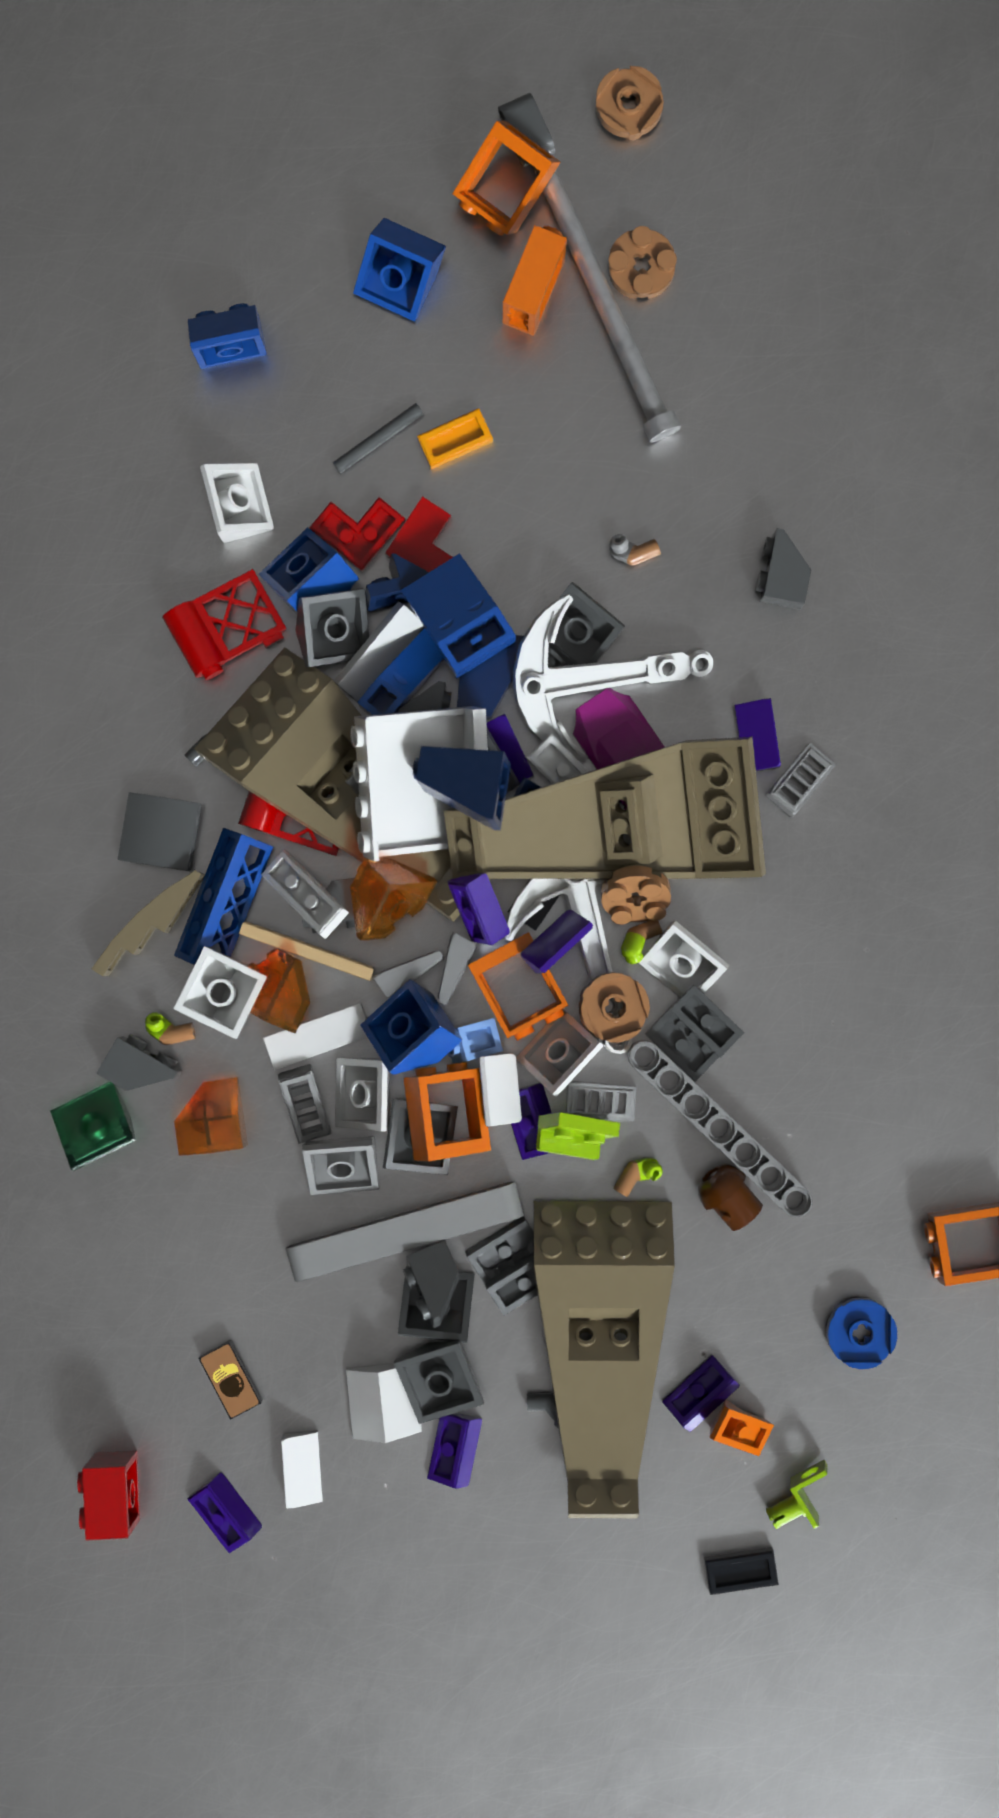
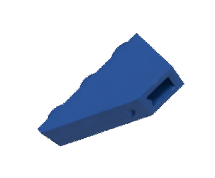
M425 628L377 677L358 700L359 707L367 714L398 713L399 709L411 700L444 660Z

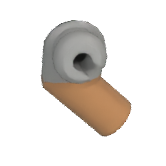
M622 534L615 535L610 540L609 550L612 556L630 566L638 565L661 555L660 548L655 539L638 546L626 540V536Z

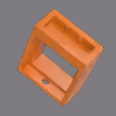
M496 121L452 194L460 199L459 206L472 215L478 213L488 220L486 226L496 234L501 236L504 233L506 235L515 234L561 161L507 121ZM502 143L540 171L511 218L474 191Z
M534 225L503 300V324L533 336L536 333L565 262L567 238L563 237V234L556 228L551 226L541 228Z
M529 932L468 965L507 1039L514 1035L517 1041L535 1031L532 1026L533 1024L543 1019L549 1024L564 1016L563 1008L568 1006L566 999L548 969L545 973H541L550 989L555 1002L510 1025L483 976V972L522 952L533 942Z
M467 1062L447 1064V1071L437 1072L436 1067L415 1069L416 1076L404 1077L414 1161H434L491 1151L489 1129L486 1127L484 1120L480 1068H468ZM462 1079L469 1137L434 1143L427 1085Z
M999 1202L927 1213L928 1222L924 1223V1233L927 1243H932L934 1257L929 1258L933 1278H938V1282L944 1286L999 1278V1265L952 1272L944 1224L997 1216L999 1225Z

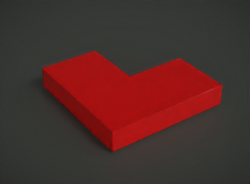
M422 496L385 552V556L390 558L391 554L394 553L428 572L434 570L453 558L434 545L451 519V515Z
M378 497L358 523L334 503L330 502L309 529L363 573L405 523L406 518L380 497Z

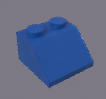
M383 218L370 233L353 294L415 322L437 277L446 245L387 218Z
M246 303L235 304L229 307V311L219 313L203 311L197 313L195 318L187 319L190 347L201 369L267 355L260 318L255 305L249 306Z
M308 527L258 574L296 614L299 597L351 590L352 586L359 580L358 576L342 557Z
M411 979L360 1024L385 1067L392 1075L437 1064L463 1041L434 995Z

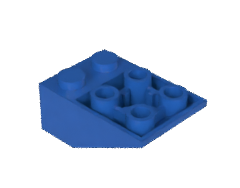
M460 553L401 590L456 679L516 642L514 631Z

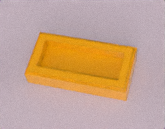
M478 408L418 435L417 440L432 470L492 443L493 437Z

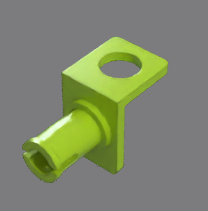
M825 1460L790 1477L792 1496L772 1507L766 1508L767 1515L770 1521L774 1520L772 1524L776 1529L801 1515L808 1518L814 1529L819 1527V1515L803 1488L828 1474V1464Z

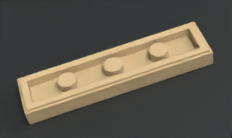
M243 922L239 934L365 980L371 981L376 970L371 965L251 922Z

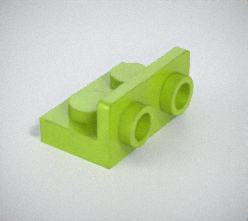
M562 1112L541 1115L538 1120L536 1149L542 1152L597 1160L600 1157V1144H605V1139L619 1137L620 1123Z

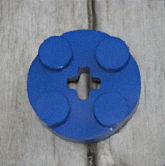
M852 1298L836 1305L827 1322L826 1338L829 1347L838 1359L855 1369L877 1367L889 1353L893 1352L897 1343L898 1334L894 1319L885 1307L869 1298ZM864 1324L865 1329L870 1330L871 1334L870 1336H865L864 1342L860 1343L856 1336H852L853 1330L858 1328V1325Z

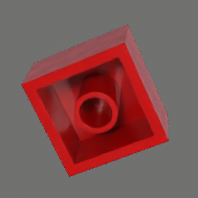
M137 1450L96 1452L82 1468V1472L78 1473V1493L83 1494L84 1507H81L79 1510L80 1529H85V1540L129 1538L140 1521Z

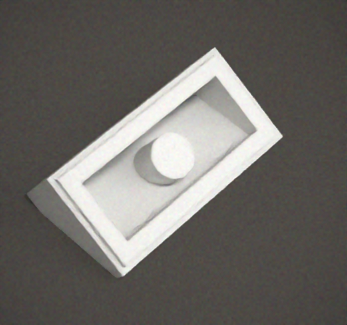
M496 1054L480 1057L479 1067L486 1127L520 1122L522 1116L515 1054Z
M318 1431L283 1434L281 1446L286 1509L323 1502Z

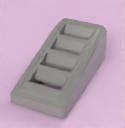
M809 743L765 796L790 817H793L836 764L813 744ZM808 755L824 767L821 772L805 760ZM800 765L815 777L813 782H810L797 770ZM790 777H795L807 789L802 792L789 781ZM785 786L798 797L796 802H793L780 789Z
M454 932L450 936L438 993V1003L444 1006L448 1005L477 949V944Z
M434 951L376 973L372 977L386 997L390 998L408 980H417L444 960V955L441 951Z
M311 1064L279 1073L278 1081L298 1144L330 1135L331 1129ZM304 1080L308 1081L306 1084L289 1088L290 1084ZM309 1092L312 1094V1097L295 1102L292 1098ZM316 1106L317 1110L297 1115L299 1110ZM320 1119L321 1124L305 1129L301 1128L300 1124Z
M570 1081L567 1086L565 1113L595 1119L634 1121L637 1087ZM579 1090H585L584 1110L577 1109ZM592 1091H599L597 1111L591 1110ZM606 1092H612L611 1112L604 1111ZM619 1093H626L625 1113L618 1112Z

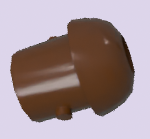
M724 1164L713 1168L703 1177L698 1186V1195L706 1210L714 1209L730 1229L736 1231L753 1221L762 1210L763 1204L744 1183L746 1175L738 1168Z

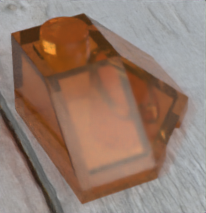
M379 858V861L364 859L358 867L357 874L350 886L356 936L360 941L383 939L396 930L393 925L394 923L403 918L407 913L413 917L424 908L437 880L430 875L390 858Z
M275 948L267 953V959L259 964L250 963L248 965L268 976L250 1013L265 1022L296 1033L310 1004L301 960Z
M238 1077L203 1082L174 1121L179 1156L243 1149L248 1145Z

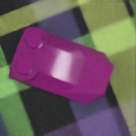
M606 688L575 710L576 723L572 735L595 769L665 747L630 695L621 694L611 688ZM620 800L619 802L624 806L623 810H627L626 802Z

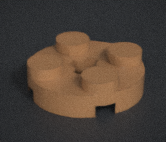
M630 66V69L622 70L617 68L610 71L601 80L596 93L595 113L600 123L610 133L619 137H625L628 140H637L641 135L650 132L657 125L663 111V95L660 82L650 71L639 66ZM632 95L635 96L637 107L634 109L624 108L623 101L620 99L623 96L627 99Z
M639 226L622 234L612 245L608 260L610 281L617 291L632 299H637V297H648L650 299L662 294L673 280L677 261L671 243L662 234L650 230L646 226ZM646 257L649 260L648 266L650 269L648 271L643 268L639 271L635 270V258Z
M646 866L620 868L612 873V879L607 883L605 879L602 883L601 901L603 908L611 915L612 921L620 925L629 922L661 920L666 916V909L671 902L669 880L662 873L661 878L658 875L652 874V868ZM632 893H639V896H632Z
M605 973L595 977L583 988L580 994V1019L586 1030L597 1039L612 1043L630 1040L638 1035L649 1015L650 1004L645 989L636 980L621 973ZM614 998L615 1002H622L623 1008L618 1010L619 1016L613 1017L612 1013H606L605 1007L609 1005L608 1000Z

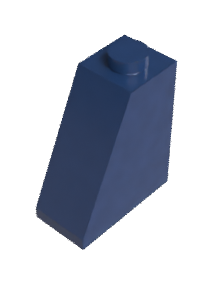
M516 635V642L459 677L457 707L475 706L485 708L486 720L492 719L513 682V668L519 643L524 636Z
M421 746L420 756L414 760L413 777L423 791L485 826L501 831L511 763L504 751Z

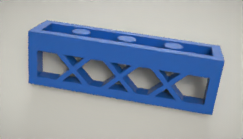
M223 827L176 948L175 957L195 965L203 947L210 948L217 943L221 949L220 953L231 957L240 935L242 923L245 922L262 878L261 874L266 868L273 846ZM249 845L259 848L260 851L255 863L247 867L244 858ZM243 878L246 886L243 895L235 899L232 892L235 882ZM231 910L233 916L231 926L222 931L220 926L221 917Z

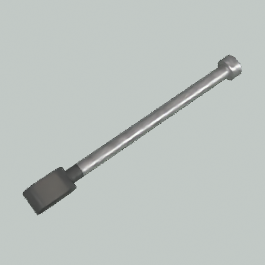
M531 93L498 107L501 121L510 123L551 155L556 153L550 132ZM516 154L519 162L523 167L531 165L518 154ZM532 166L537 177L540 171ZM555 171L543 192L563 236L567 238V245L648 421L643 425L648 439L650 442L660 441L677 432L681 425L673 410L666 411L567 192L557 171Z

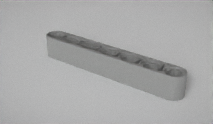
M645 1040L636 1041L631 1045L627 1055L631 1066L784 1212L792 1217H801L810 1211L813 1200L809 1191L656 1045ZM646 1046L652 1050L653 1059L648 1065L641 1066L635 1061V1052L640 1047ZM671 1070L677 1074L678 1083L672 1089H663L660 1085V1077L665 1071ZM695 1094L700 1095L703 1100L701 1110L697 1113H689L685 1108L687 1098ZM716 1119H725L728 1124L726 1134L721 1137H714L710 1131L711 1124ZM742 1143H750L753 1148L752 1156L745 1161L738 1160L736 1157L737 1147ZM767 1167H775L778 1172L776 1181L769 1185L763 1184L761 1181L763 1170ZM793 1191H800L803 1196L801 1205L797 1208H788L786 1203L787 1196Z
M515 1181L308 1239L287 1246L285 1249L294 1280L299 1282L512 1221L524 1216Z

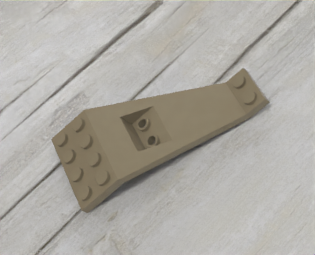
M284 647L194 749L202 758L248 791L418 897L454 922L460 913L447 882L453 879L449 849L379 857V861L367 859L359 851L357 836L361 832V819L357 816L355 809V800L358 796L345 780L353 773V771H349L353 767L354 762L357 761L356 747L352 745L351 727L355 726L354 717L362 715L333 679L315 667H306L302 658ZM330 792H334L331 797L326 798Z
M753 737L685 740L505 800L501 831L493 830L455 808L444 811L453 878L486 873L489 879H612L613 872L628 866H646L652 868V874L658 875L661 878L662 873L667 879L763 877L766 874ZM620 800L626 802L627 810H623L620 807ZM624 834L630 837L631 844H627L624 841Z
M534 1201V1275L567 1478L568 1518L638 1519L639 1517L638 1476L675 1267L672 1202ZM582 1333H589L592 1338L585 1341L580 1338V1335ZM617 1333H623L627 1338L619 1341L614 1336Z

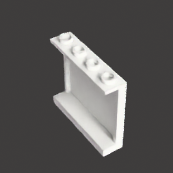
M468 706L354 717L355 726L351 727L352 745L356 747L357 761L353 764V776L359 787V797H356L355 809L357 816L361 819V832L358 833L357 843L359 851L363 853V857L372 861H379V857L449 849L444 811L453 807L423 791L413 777L414 760L419 758L421 746L488 750L486 709Z

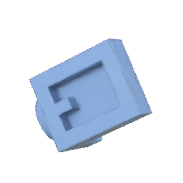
M495 1018L455 1028L463 1041L448 1053V1056L452 1059L453 1063H462L502 1052L503 1048Z

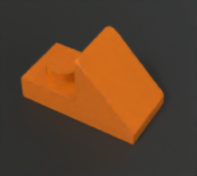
M725 1399L710 1429L709 1438L759 1456L774 1425L764 1418L741 1410Z

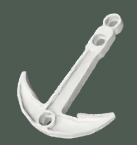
M567 594L547 606L533 620L519 643L513 668V688L516 702L527 726L542 741L552 733L578 761L585 762L588 756L579 750L570 739L562 723L555 719L551 704L552 698L645 681L653 684L683 680L689 674L703 677L712 670L713 658L704 649L693 648L686 654L676 650L646 654L640 659L548 667L549 643L555 642L561 620L567 608L574 600ZM699 658L705 659V666L702 669H696L695 666ZM671 662L672 670L668 674H663V665ZM533 680L537 681V690L528 692V683Z
M530 879L515 898L507 919L510 933L505 936V939L512 941L524 923L544 907L542 902L563 894L566 897L569 910L575 911L594 925L592 926L593 929L579 941L590 981L599 975L613 973L595 893V886L602 884L605 879ZM614 998L609 999L613 1004V1008L608 1013H612L613 1017L619 1016L618 1010L623 1008L622 1002H615ZM632 1039L620 1042L617 1046H613L611 1042L603 1040V1045L609 1052L622 1054L630 1049Z

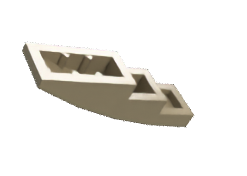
M195 870L160 893L141 909L113 938L91 969L101 976H110L124 952L127 950L133 955H139L156 928L164 933H170L203 881L205 874Z

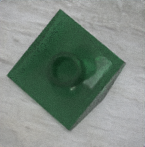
M108 1082L50 1111L72 1171L136 1141L131 1116L116 1085L112 1082Z

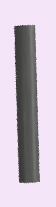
M415 403L335 460L333 465L340 474L424 415L422 410Z

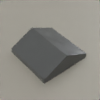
M571 582L560 598L569 594L574 600L567 608L561 620L555 642L549 643V647L567 663V666L597 663L619 636L625 625L574 582Z
M360 588L299 597L295 631L306 667L350 661L369 638L365 589Z
M393 1099L383 1168L448 1175L450 1158L434 1161H414L407 1101L405 1099ZM429 1102L434 1143L453 1140L458 1106Z
M459 1272V1281L441 1325L433 1328L430 1319L423 1320L416 1303L417 1300L421 1299L416 1287L410 1289L405 1278L398 1335L444 1341L460 1340L462 1343H467L475 1274Z
M460 1340L431 1342L394 1361L419 1424L484 1405V1399Z

